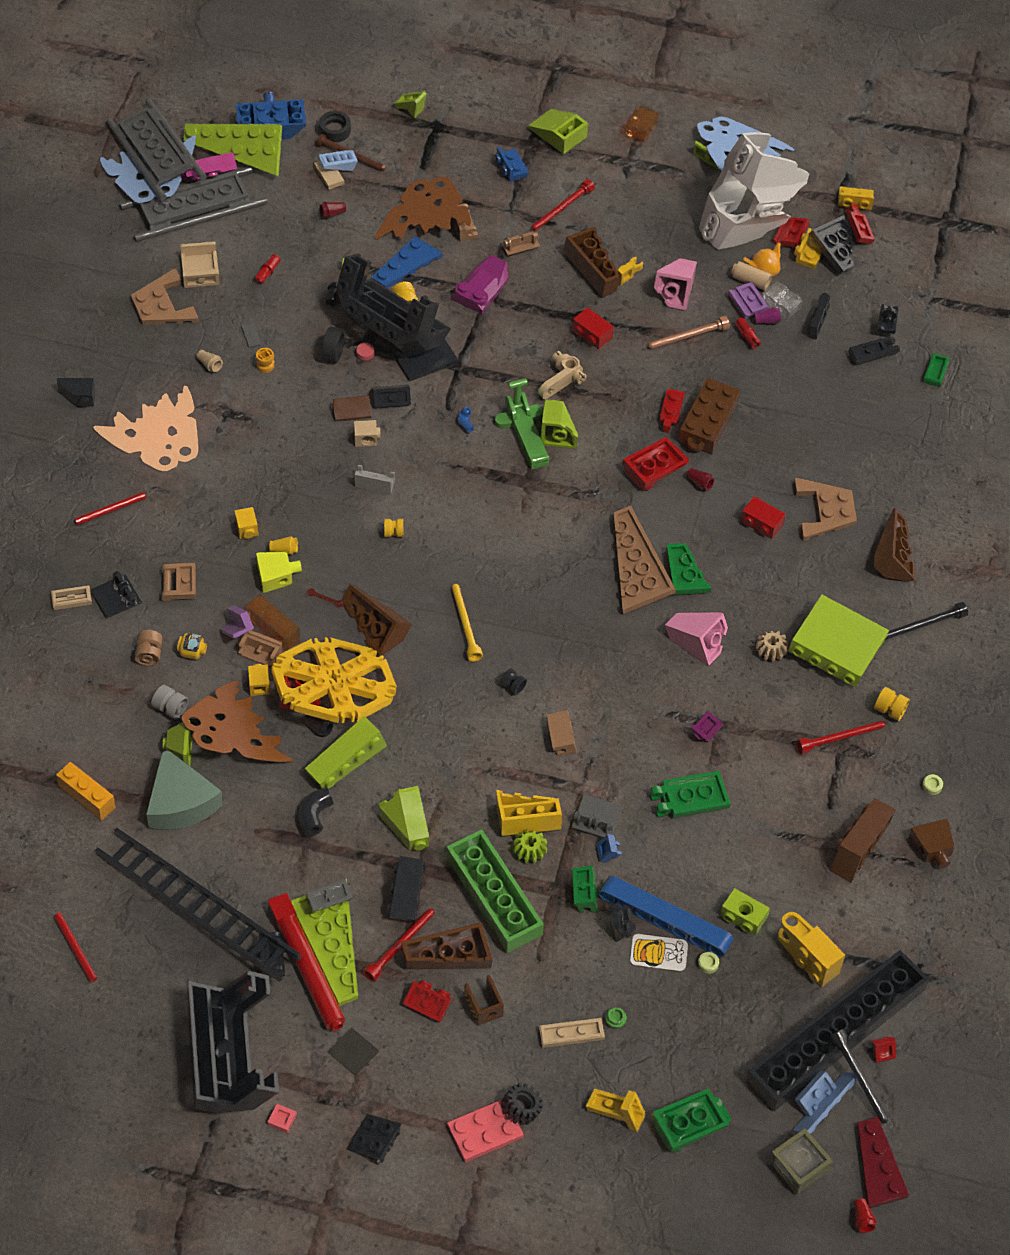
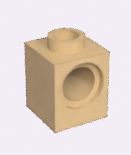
M376 420L354 421L355 447L377 446V438H381L380 427H376Z

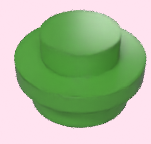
M620 1008L610 1009L606 1013V1023L612 1028L622 1027L626 1023L625 1012Z

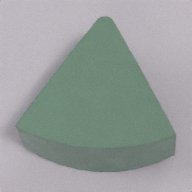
M170 751L162 753L147 811L149 828L171 830L189 827L208 818L223 805L222 792Z

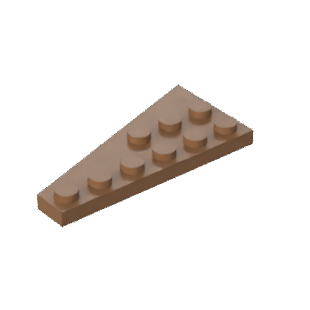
M628 506L614 512L623 614L672 595L676 591L632 507Z

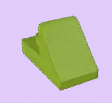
M426 92L403 94L393 104L396 109H408L412 117L416 118L424 109Z

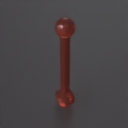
M313 588L307 591L309 596H317L336 604L337 607H342L344 604L342 600L337 601L317 593Z

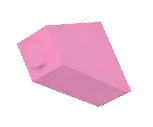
M678 259L657 270L654 288L665 299L668 307L681 310L687 309L696 271V261Z
M676 613L665 624L669 638L706 665H710L721 654L723 647L720 645L722 635H726L728 629L723 613Z

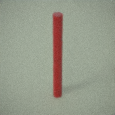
M144 492L74 518L75 523L80 525L146 499V495Z
M61 913L55 914L54 918L91 983L95 982L97 976Z

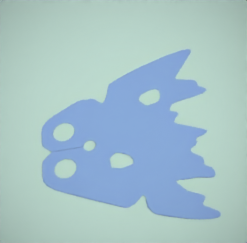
M717 117L713 119V122L704 121L697 124L701 137L712 142L707 146V149L721 170L727 157L724 152L731 151L739 139L737 135L760 132L726 117ZM719 121H727L729 126H722L719 124ZM710 125L714 130L707 131L704 129V126ZM771 137L765 151L761 153L781 156L769 146L781 150H795L789 145Z
M195 135L183 143L191 155L195 146ZM120 152L122 164L116 163L112 158L109 160L103 157L100 158L103 168L109 175H119L115 182L132 200L137 203L151 201L154 197L159 198L145 177L142 180L136 179L137 173L142 172L128 153ZM137 153V155L139 156V158L142 160V162L144 163V165L146 166V168H147V169L149 170V172H150V171H151L150 168L147 166V164H146L145 161L142 159V157L140 156V154ZM178 175L159 185L160 187H170L169 192L165 193L167 197L175 193L181 182V176ZM141 191L149 192L146 198L138 196Z

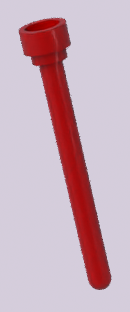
M590 179L584 180L576 192L535 222L531 227L532 230H538L583 194H590L594 191V183Z
M878 721L812 740L805 737L797 739V749L801 755L809 753L816 746L882 729L885 727V722Z
M431 908L428 909L376 963L368 964L363 969L365 977L375 982L381 976V969L401 949V942L410 940L433 917L435 911Z

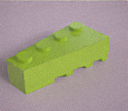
M364 716L305 769L321 788L326 786L331 788L340 779L387 747V744L380 731Z

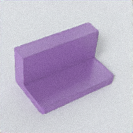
M235 605L227 608L233 622L220 628L222 633L236 638L254 629L246 610Z

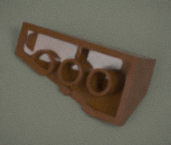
M349 584L342 602L350 616L359 625L357 628L360 632H363L368 646L376 650L379 655H384L403 642L412 624L353 584Z

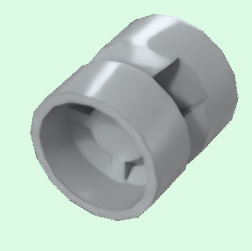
M164 684L155 692L151 704L161 712L165 711L166 715L174 719L179 718V715H183L188 706L189 698L179 692L175 693L174 689Z

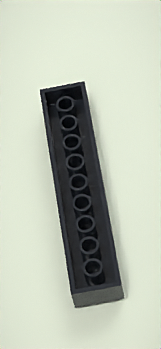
M899 950L750 1068L747 1073L746 1082L776 1111L807 1086L820 1071H825L844 1056L839 1046L836 1047L835 1043L832 1044L828 1037L829 1035L843 1028L847 1034L846 1039L848 1041L846 1043L850 1050L853 1049L926 990L929 978Z

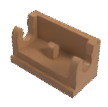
M459 204V205H457V206H465V207L468 208V205H467V204ZM451 217L460 242L478 238L477 229L473 224L472 218L471 225L467 226L464 222L459 224L457 219Z
M252 630L246 632L239 643V647H241L238 652L239 656L262 665L268 664L270 668H272L273 663H276V657L283 653L282 642Z
M568 710L548 714L547 719L553 751H556L557 755L577 753Z

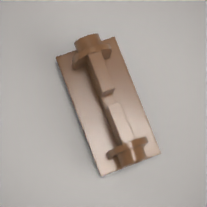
M534 231L522 234V237H519V235L511 238L507 237L506 240L501 242L507 256L540 247L537 241L538 233Z

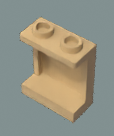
M216 243L181 244L184 288L220 285Z

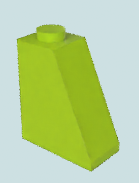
M545 400L541 431L543 445L577 449L578 433L564 402Z
M418 786L397 790L393 793V798L388 802L383 800L379 803L380 818L409 851L423 850L425 847H429V834Z

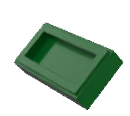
M933 353L923 383L941 387L950 358Z

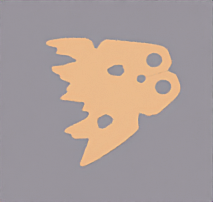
M187 386L183 387V393L178 394L176 406H173L166 393L158 401L156 407L142 404L143 418H136L135 423L130 422L122 413L117 412V416L114 417L115 427L94 426V429L103 438L127 453L141 451L140 458L142 461L160 471L173 469L177 466L178 461L188 462L198 454L196 420L193 417L187 416L194 410L193 399ZM173 426L177 430V434L169 435L168 428ZM133 429L136 435L129 437L125 434V431ZM170 444L172 448L166 449V445ZM182 447H189L191 449V453L187 456L181 455L179 451ZM167 456L171 459V462L168 465H161L159 459Z

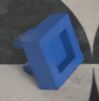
M607 834L597 843L601 862H608L611 858H618L622 854L621 851L617 850L620 843L615 841L614 835Z

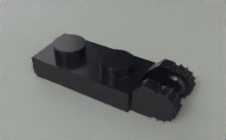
M822 293L818 298L819 305L818 308L814 309V319L809 322L808 330L810 331L811 339L816 340L830 308V295L827 293Z
M894 337L852 346L848 352L855 365L888 355L893 356L900 352V347L898 345L892 346L896 340Z

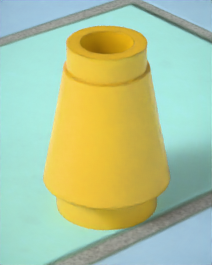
M289 536L270 541V552H286L290 555L297 553V538Z

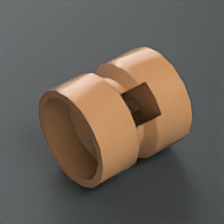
M153 630L139 632L135 652V661L144 666H155L160 662V649L162 648L163 637L159 632Z

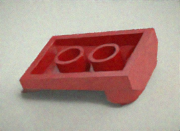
M665 437L624 458L622 464L626 474L639 488L649 490L653 488L655 482L687 465L689 459Z

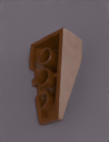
M896 508L892 509L876 549L874 568L885 578L914 581L915 563L910 560V554L913 552L907 542V539L910 538L907 520Z

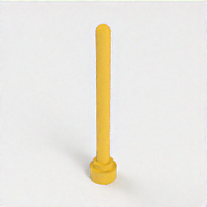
M453 584L452 591L469 646L466 651L469 661H478L482 659L483 653L481 648L475 643L459 585Z

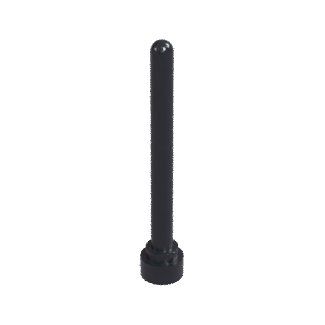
M962 601L956 603L951 610L892 629L885 640L954 616L956 618L968 616L967 606Z
M842 1028L829 1035L828 1037L832 1044L835 1043L836 1047L839 1046L880 1122L886 1124L888 1117L846 1043L848 1041L846 1039V1032Z

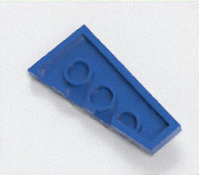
M415 236L371 278L388 289L402 281L406 275H412L420 267L430 265V262L434 259L442 258V252Z

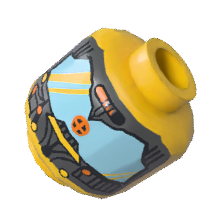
M186 633L184 636H180L177 651H180L182 657L197 660L202 654L205 655L207 643H204V638L201 635Z

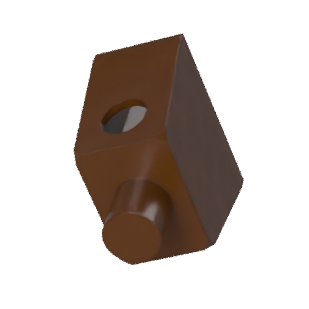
M948 819L912 827L909 839L923 861L926 863L936 861L939 868L949 866L950 861L948 857L953 853L954 842Z

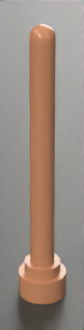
M722 316L715 320L714 323L652 341L648 344V347L654 349L716 329L725 331L730 329V323L727 316Z

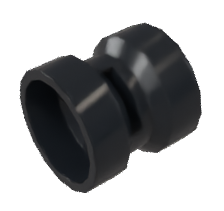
M512 668L508 669L500 680V684L504 687H509L510 691L515 695H518L527 683V679L523 676H518L517 672Z

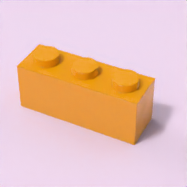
M69 762L56 774L58 786L101 821L116 808L114 796L72 762Z

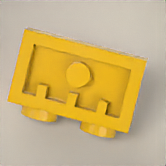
M840 186L838 206L849 207L850 203H855L859 209L872 210L874 190Z
M809 228L807 233H803L801 237V245H797L795 249V263L815 269L823 252L809 235L812 231Z

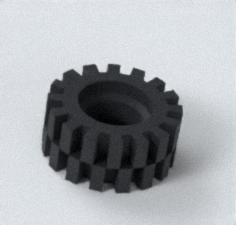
M522 1083L514 1084L501 1101L503 1102L501 1108H505L503 1110L504 1115L508 1113L507 1118L509 1120L513 1118V1123L515 1124L519 1121V1125H524V1123L529 1125L532 1123L543 1107V1103H541L543 1101L542 1097L538 1098L540 1093L538 1091L534 1092L535 1088L532 1086L529 1089L526 1083L523 1086ZM516 1099L523 1101L528 1109L522 1108Z

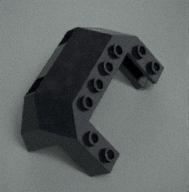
M359 253L344 258L336 291L344 313L356 325L406 357L423 353L442 344L451 328L435 319L439 303L429 300L426 295L421 296L420 302L412 299L410 303L372 278L366 280L372 261L365 260Z
M247 971L225 988L188 981V1028L193 1100L197 1110L213 1113L255 1110L279 1093L276 1072H273L264 1079L263 1070L254 1069L251 1071L252 1061L250 1059L247 1011L270 995L269 975Z

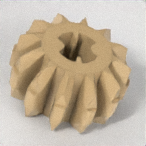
M771 629L769 633L763 631L762 635L757 638L756 651H758L759 657L764 656L765 661L771 659L774 662L775 658L781 661L783 656L787 654L789 643L785 635H780V631L773 633Z

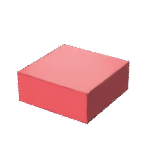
M276 1104L268 1120V1126L288 1133L297 1115L296 1111Z

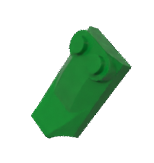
M709 1088L652 1112L655 1129L665 1147L671 1152H680L685 1146L728 1127L729 1122L732 1120L721 1099L713 1096Z

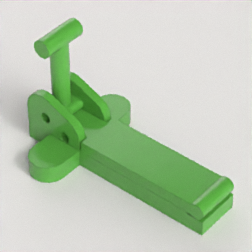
M524 378L508 382L509 389H514L513 399L510 395L505 397V409L507 412L496 415L495 425L499 429L514 428L532 470L548 466L549 456L533 422L543 418L544 408L540 405L529 406L525 393L521 392V387L528 385L527 379Z

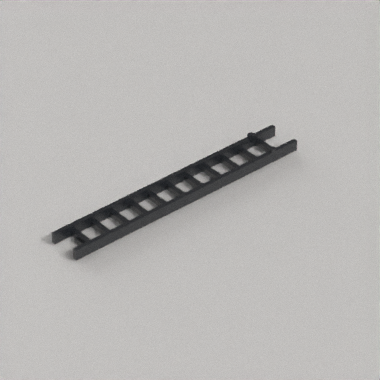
M119 828L114 830L116 836L127 843L121 847L114 857H111L98 847L95 849L97 856L278 982L283 980L282 975L271 967L285 952L298 961L302 959L298 951L284 943L279 937L268 932ZM134 847L141 854L127 868L118 861ZM148 857L156 862V864L141 878L134 871ZM163 867L172 874L157 889L149 881ZM179 878L186 885L172 899L163 892ZM193 888L202 895L189 909H186L179 902ZM209 899L217 905L202 920L194 913ZM224 909L232 917L218 931L209 923ZM240 920L248 927L235 941H232L225 934ZM253 931H256L263 938L249 953L240 945ZM270 941L279 949L264 963L256 955Z

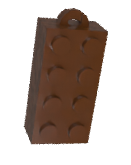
M707 378L680 429L678 443L686 445L697 452L702 451L712 455L739 403L741 390Z

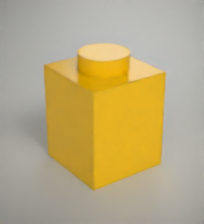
M253 507L234 510L240 539L258 536V525Z
M268 664L248 666L250 696L270 695Z

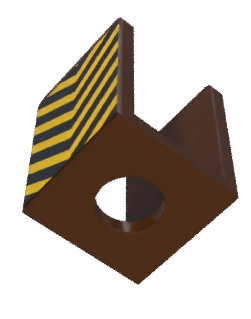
M487 975L486 988L494 1005L480 1010L468 983L464 984V996L478 1026L503 1017L504 1003L490 975Z

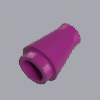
M771 307L755 313L756 324H777V322H780L779 307Z

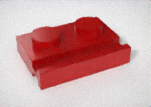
M797 217L788 219L785 224L780 226L774 238V244L776 245L779 242L782 246L797 247L800 244L803 233L806 232L810 224L809 219Z

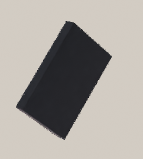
M445 339L439 347L411 357H406L398 351L394 352V357L409 381L458 364L456 355Z

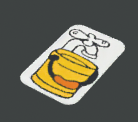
M636 934L632 941L630 961L638 966L682 971L686 967L688 944L682 939Z

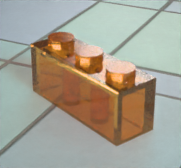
M261 594L246 604V611L251 622L270 638L282 642V648L285 651L291 649L300 641V628Z

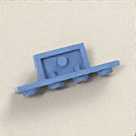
M820 1071L795 1099L805 1117L793 1129V1132L797 1134L806 1128L811 1134L820 1121L827 1117L828 1112L834 1105L841 1101V1097L854 1086L857 1080L854 1073L843 1072L834 1083L826 1071Z

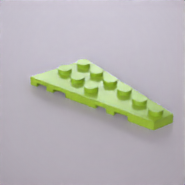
M306 895L291 900L297 919L338 1005L342 1006L357 1000L358 989L349 901L316 911V913L312 914L310 904H307Z

